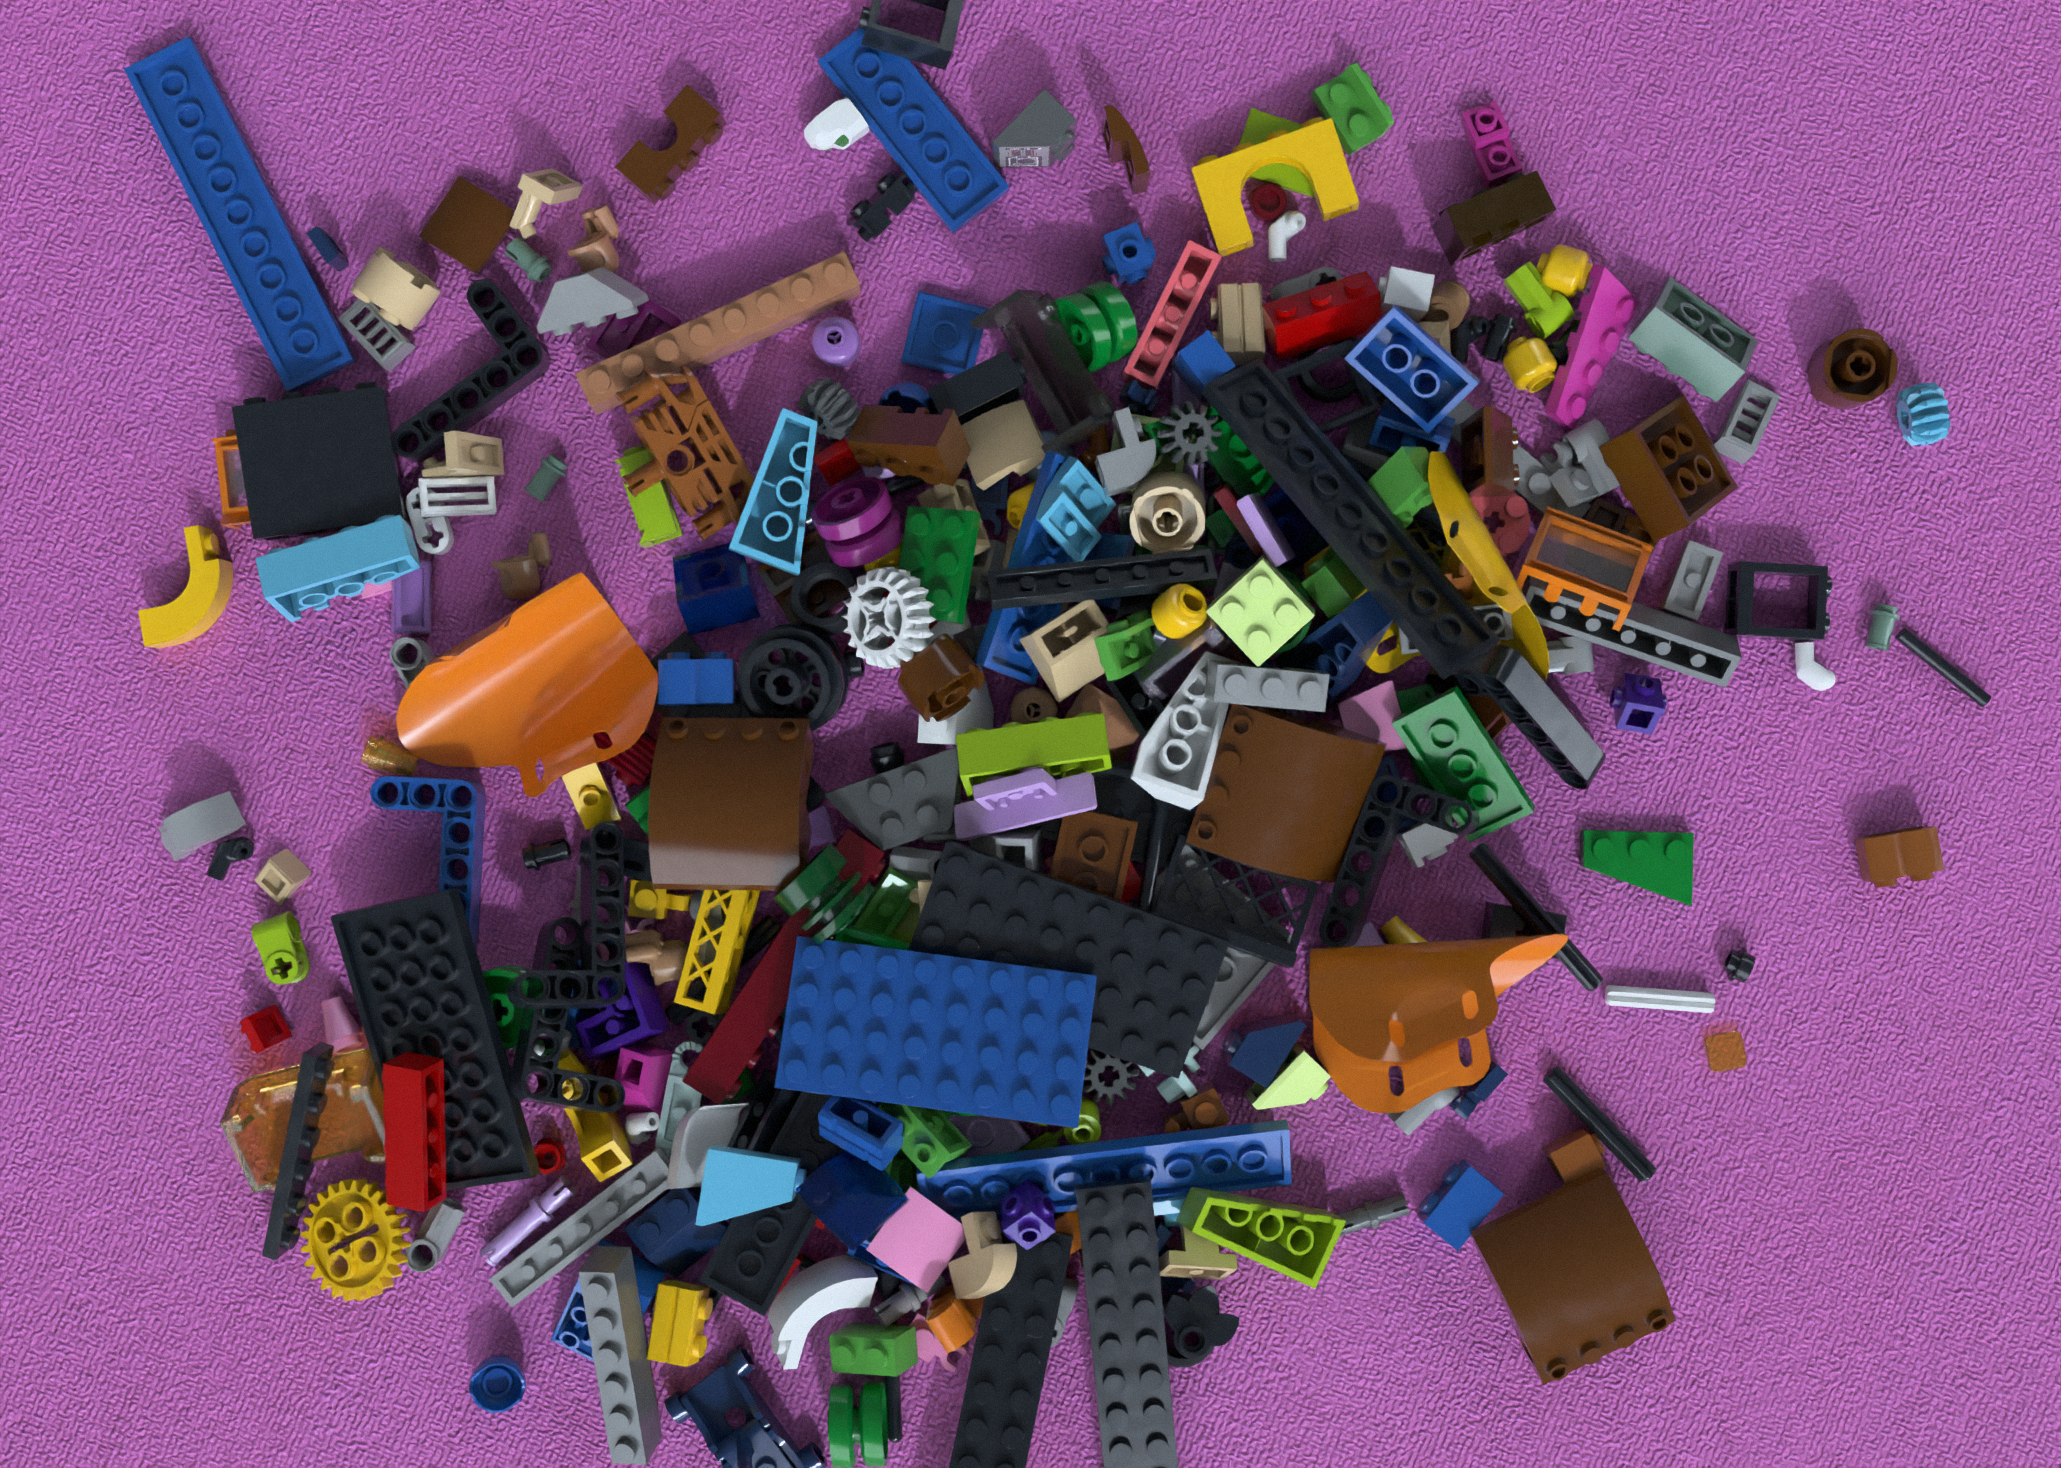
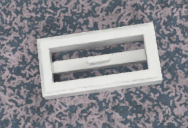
M494 476L418 478L421 517L495 515L497 512ZM487 486V492L427 494V488ZM488 500V505L428 506V502Z

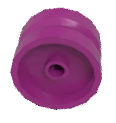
M862 477L849 480L824 494L813 506L811 511L812 521L819 535L825 538L826 549L835 564L841 567H856L871 563L892 551L903 539L905 526L897 509L892 506L891 496L882 480L876 477Z

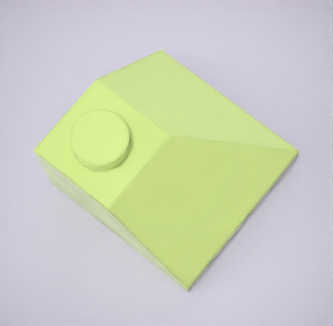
M1295 1043L1269 1086L1265 1088L1255 1082L1244 1094L1257 1110L1303 1104L1310 1098L1313 1100L1318 1099L1328 1088L1329 1084L1326 1081L1331 1076L1305 1050Z

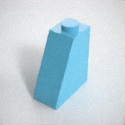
M712 1145L707 1151L695 1225L705 1226L792 1201L796 1196V1191L803 1192L806 1169H800L802 1159Z

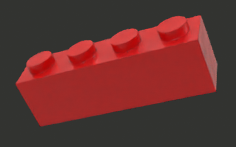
M405 1052L383 1063L386 1197L388 1205L426 1212L447 1198L444 1059Z

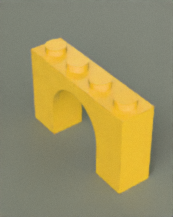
M1322 117L1310 119L1301 125V129L1290 133L1287 130L1276 131L1268 135L1265 142L1254 146L1252 142L1240 144L1231 150V154L1220 158L1217 155L1206 156L1197 161V166L1191 168L1193 180L1219 255L1225 257L1254 246L1253 236L1241 202V194L1248 178L1258 169L1270 164L1290 165L1306 176L1311 184L1323 222L1358 210L1359 199L1332 118L1324 121Z

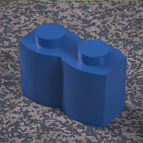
M685 652L667 653V659L658 660L659 705H736V661L727 659L726 652H705L704 659H690V653Z

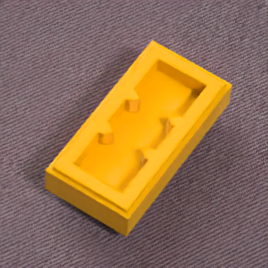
M598 762L562 776L586 830L592 829L602 822H613L621 819L620 810Z

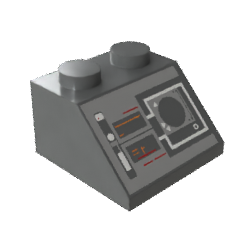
M1043 89L992 141L994 164L999 168L1050 167L1056 160L1063 162L1075 148L1073 143L1076 137V119L1050 93Z

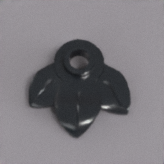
M1213 1285L1197 1289L1188 1301L1173 1294L1167 1303L1165 1310L1166 1321L1175 1331L1173 1336L1174 1345L1177 1351L1187 1358L1202 1356L1209 1349V1346L1225 1345L1238 1328L1239 1317L1232 1314L1219 1313V1298ZM1189 1332H1196L1198 1334L1196 1343L1188 1344L1185 1342V1337Z

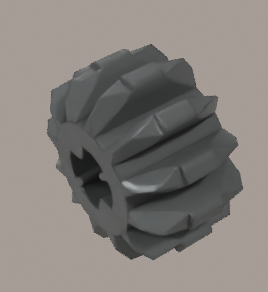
M828 377L824 379L818 378L814 383L811 382L804 389V393L800 396V401L798 402L802 416L817 421L819 435H825L832 441L835 439L841 440L845 435L848 436L861 413L857 407L858 402L850 396V391H846L839 382L834 383Z
M1187 401L1183 405V411L1177 405L1170 407L1172 418L1169 416H1162L1160 418L1161 424L1168 428L1167 430L1157 432V438H1167L1168 443L1162 445L1160 450L1162 453L1174 449L1171 456L1173 463H1178L1183 457L1186 466H1193L1195 458L1200 462L1208 460L1206 450L1217 451L1218 445L1211 440V437L1221 436L1222 432L1219 429L1211 430L1210 425L1215 423L1218 417L1212 415L1205 419L1206 405H1200L1195 411L1193 402ZM1187 428L1195 430L1196 433L1195 438L1190 439L1189 443L1187 442L1189 438H1183L1182 431Z
M1089 1048L1094 1060L1086 1059V1068L1090 1070H1085L1084 1080L1089 1081L1083 1084L1082 1092L1088 1093L1096 1089L1092 1096V1101L1098 1103L1102 1095L1106 1094L1108 1106L1113 1105L1114 1099L1112 1094L1115 1093L1118 1094L1122 1101H1126L1128 1098L1123 1088L1136 1090L1137 1084L1128 1079V1077L1139 1076V1069L1128 1067L1132 1062L1106 1053L1099 1054L1098 1050ZM1107 1065H1111L1113 1071L1118 1069V1074L1112 1075V1081L1105 1082L1104 1076L1098 1077V1073L1104 1072Z

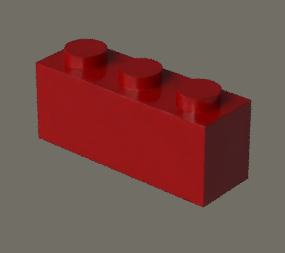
M1367 271L1263 304L1266 340L1279 361L1362 334L1381 315L1380 291Z

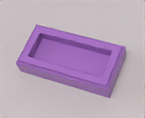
M420 561L421 568L392 580L391 634H431V561Z

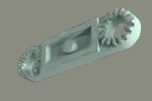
M687 1040L680 1044L672 1055L670 1074L668 1075L655 1143V1150L660 1147L667 1157L671 1156L674 1134L684 1114L692 1109L703 1106L704 1095L682 1082L683 1076L689 1069L682 1059L684 1051L692 1049L698 1053L704 1046V1044L693 1040Z

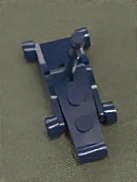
M740 1344L726 1354L727 1362L684 1394L677 1390L664 1401L667 1411L677 1423L682 1424L691 1417L704 1437L708 1449L722 1464V1468H826L828 1466L824 1454L814 1442H810L801 1450L797 1447L752 1386L746 1375L756 1369V1365L749 1352ZM732 1407L741 1408L745 1412L746 1421L739 1427H734L727 1423L725 1414Z

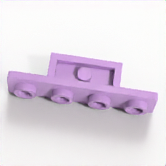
M1028 767L1022 769L1020 774L1008 777L992 776L987 778L984 783L973 785L974 800L957 804L953 809L956 837L960 841H966L1096 809L1097 799L1094 776L1090 772L1055 780L1043 768Z

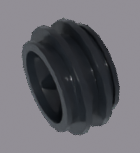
M803 623L777 625L753 639L740 657L736 674L739 698L752 718L809 719L811 732L835 717L846 702L850 685L848 662L837 642L825 632ZM773 651L781 653V663L772 661L771 655ZM798 651L809 658L807 662H801L798 659ZM814 673H819L821 685L814 683ZM783 675L790 678L789 685L793 687V690L786 687L787 680L783 678ZM803 697L812 699V708L803 707Z

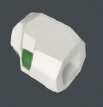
M845 97L835 101L817 115L805 128L804 136L811 148L828 151L832 148L845 150L870 130L861 113L850 99Z

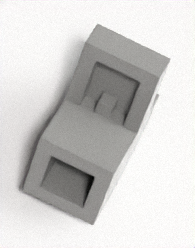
M1129 407L1114 411L1112 416V422L1121 449L1098 455L1094 462L1105 498L1126 492L1139 485L1148 475L1155 460V439L1140 443L1139 438L1143 437L1142 426L1138 416H1131Z
M230 791L175 812L162 820L164 825L158 829L161 833L164 847L170 851L174 861L189 856L204 844L231 835L246 823Z

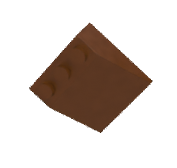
M1684 394L1673 399L1598 447L1603 455L1605 464L1614 473L1622 487L1625 498L1631 502L1640 518L1642 527L1649 533L1653 542L1690 526L1738 488Z

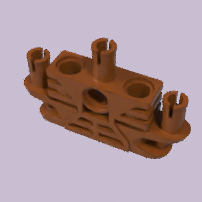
M681 366L680 372L676 373L671 371L655 372L652 368H644L646 374L644 378L615 393L618 401H622L621 406L627 414L656 396L660 399L651 405L653 410L644 409L640 412L641 417L634 415L629 418L630 423L652 460L622 477L624 483L629 486L627 487L628 490L636 497L639 493L664 479L682 511L690 517L697 514L696 508L706 509L708 507L706 502L715 503L719 501L720 504L691 521L692 526L697 528L696 532L703 541L730 523L737 527L755 480L713 406L687 366ZM683 383L685 390L676 396L667 387ZM668 407H669L670 411L672 412L674 418L676 419L677 423L679 424L680 429H678V427H677V425L675 424L673 418L671 417L670 413L668 412V410H667ZM687 439L693 451L695 452L697 459L695 460L693 453L689 448L679 443ZM679 450L682 461L677 468L670 469L667 465V457L672 451ZM704 469H705V471L707 472V474H708L709 478L711 479L712 483L714 484V486H715V488H716L715 490L713 489V487H712V485L710 484L708 478L706 477L705 473L703 472ZM741 482L744 486L738 496H735L733 499L729 488Z

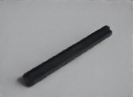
M1481 843L1470 852L1469 856L1537 935H1566L1487 844ZM1568 938L1566 944L1555 955L1586 990L1593 991L1601 985L1603 977Z

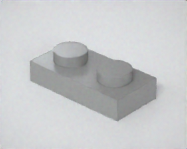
M1691 540L1685 541L1660 609L1693 622L1698 621L1723 552Z

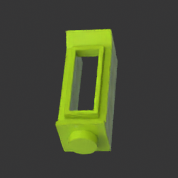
M637 446L623 452L624 457L616 459L615 462L622 467L619 471L621 477L648 463L652 458L644 446ZM664 479L639 493L636 497L628 490V484L624 483L639 531L643 533L638 545L648 548L683 536Z

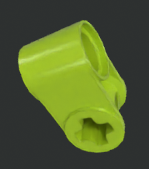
M290 911L252 925V937L259 950L269 980L275 984L282 985L301 982L308 976L311 968L310 960L301 938L298 921ZM291 962L292 968L285 973L284 966Z

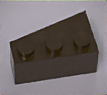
M1537 170L1527 175L1523 171L1518 172L1504 180L1503 185L1493 189L1491 187L1485 188L1474 194L1470 199L1455 203L1438 213L1439 218L1432 226V229L1450 266L1548 219L1555 212L1556 207Z

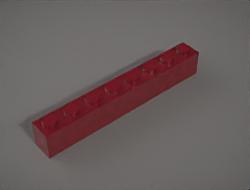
M845 829L834 846L847 859L839 876L844 880L857 871L862 874L861 878L852 887L854 892L860 889L868 878L875 881L886 864L881 860L885 854L884 852L849 829ZM806 907L796 914L788 916L683 1076L682 1082L718 1105H721L725 1098L730 1101L734 1098L743 1083L738 1077L746 1066L750 1069L754 1067L764 1051L759 1047L766 1034L773 1037L784 1020L779 1014L788 1001L797 936L812 938L813 934L822 925L818 920L806 931L801 927L810 913ZM834 935L828 937L825 940H832Z

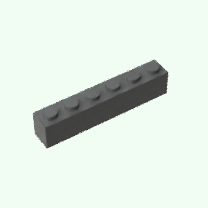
M1527 575L1521 589L1540 625L1722 687H1726L1742 658L1736 636L1636 602H1632L1631 609L1620 631L1612 628L1619 609L1599 602L1592 616H1585L1579 611L1584 596L1564 588L1557 602H1548L1544 598L1548 582Z
M595 1246L578 1273L611 1462L647 1465L662 1438L650 1360L646 1359L648 1348L631 1247Z

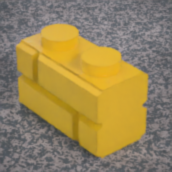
M676 1280L658 1283L647 1349V1360L667 1362L668 1364L683 1367L699 1362V1358L704 1356L707 1347V1337L703 1335L705 1320L707 1321L710 1318L713 1309V1300L709 1298L710 1287Z

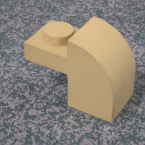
M995 1211L971 1212L961 1216L970 1254L948 1262L956 1300L981 1298L999 1291L1012 1278L1017 1261L1016 1244H1003L1001 1227L997 1221Z

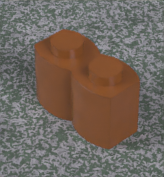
M1936 826L1911 827L1854 838L1862 881L1874 882V887L1876 888L1897 885V878L1910 876L1911 881L1933 879V872L1944 870Z

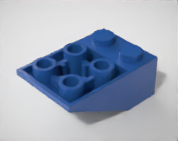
M604 1238L597 1245L619 1247ZM632 1253L642 1317L644 1319L656 1295L657 1285L663 1281L667 1272ZM578 1278L551 1340L594 1362L581 1284Z

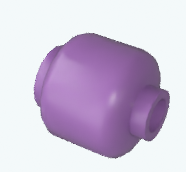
M829 317L822 320L815 327L812 335V346L817 357L825 365L833 368H843L852 364L857 359L861 350V339L856 327L849 320L842 317Z

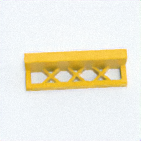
M704 890L677 988L675 1003L714 1015L727 1011L760 891L730 890L723 895L721 890ZM714 893H715L717 899H715V900L713 901V897H714ZM731 897L730 904H728L727 899ZM720 904L726 914L723 926L713 930L708 920L710 909ZM721 933V937H720V941H719L717 935H719V934ZM711 940L716 950V956L713 962L704 967L698 955L700 945ZM696 966L698 971L693 973L694 967ZM711 970L710 977L707 973V971ZM701 976L707 987L703 1001L687 997L690 982Z

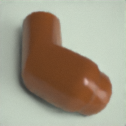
M1095 423L1088 426L1091 445L1082 455L1079 454L1076 458L1084 467L1095 473L1097 472L1094 463L1096 457L1110 452L1106 423Z

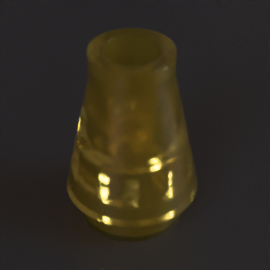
M371 735L366 743L360 762L367 764L368 769L405 774L412 777L420 758L383 735L380 738Z

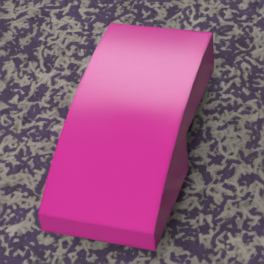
M1496 100L1461 114L1468 142L1487 188L1499 184L1510 176L1522 171L1523 167L1508 138L1510 129Z

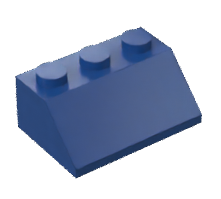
M1396 305L1389 308L1354 342L1344 358L1427 433L1480 383V380Z

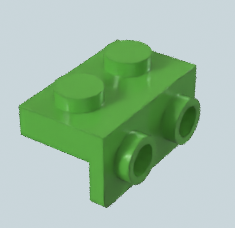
M1148 609L1127 615V619L1106 625L1107 632L1094 638L1100 663L1104 668L1108 681L1120 679L1160 658L1150 626L1154 625L1152 614L1149 615Z

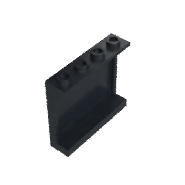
M363 382L355 384V390L341 392L339 387H327L318 389V395L303 397L302 392L281 394V400L266 402V398L255 397L244 399L243 405L232 407L253 539L267 542L336 532L349 526L360 527L374 523L376 519L386 515H401L405 521H410L406 505L403 504L396 455L393 450L392 430L386 399L390 397L388 390L383 386H378L377 382Z

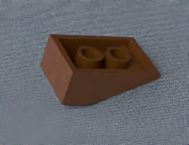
M1483 406L1460 424L1462 484L1469 497L1507 496L1514 492V486L1519 484L1518 464H1513V450H1516L1518 447V430L1516 427H1512L1511 416L1492 406Z

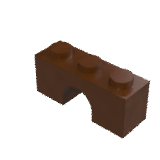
M688 85L663 111L668 122L678 131L675 143L667 150L655 151L638 140L615 166L621 177L653 205L659 199L665 200L670 196L676 187L675 181L683 172L688 173L697 165L700 159L699 154L707 145L712 146L715 144L724 131L723 126L725 122L720 112Z

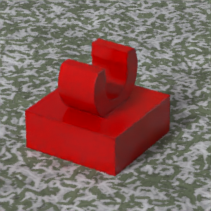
M844 438L833 440L834 444L823 451L819 445L815 447L816 455L813 456V459L830 487L861 469Z
M276 1004L256 1012L239 1022L242 1026V1034L245 1033L251 1043V1051H255L256 1054L292 1037Z

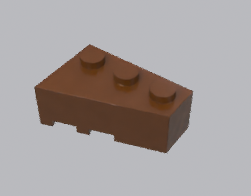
M864 405L847 439V443L858 463L869 468L874 466L886 468L899 476H906L907 474L916 476L932 485L942 483L954 487L971 452L954 409H944L942 415L929 414L927 408L917 407L915 413H901L902 409L899 406Z

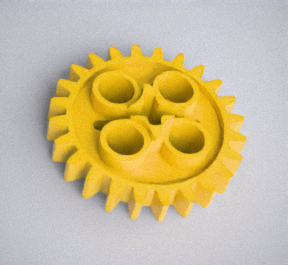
M366 1178L348 1179L329 1185L328 1191L317 1194L319 1202L309 1204L308 1207L314 1215L303 1217V1221L310 1227L308 1231L300 1233V1236L308 1239V1245L300 1249L302 1252H310L311 1256L304 1265H314L316 1269L312 1273L311 1279L322 1277L320 1289L332 1288L331 1297L333 1298L343 1295L344 1301L354 1299L361 1301L383 1293V1289L394 1285L392 1278L402 1275L398 1264L408 1262V1258L401 1251L404 1248L411 1247L410 1242L403 1240V1234L411 1230L410 1227L401 1226L400 1223L407 1214L406 1212L397 1214L395 1211L397 1206L387 1204L386 1189L379 1190V1182L377 1181L367 1183ZM379 1226L377 1232L355 1240L349 1244V1247L338 1249L332 1253V1249L335 1246L355 1239L362 1232L370 1231Z

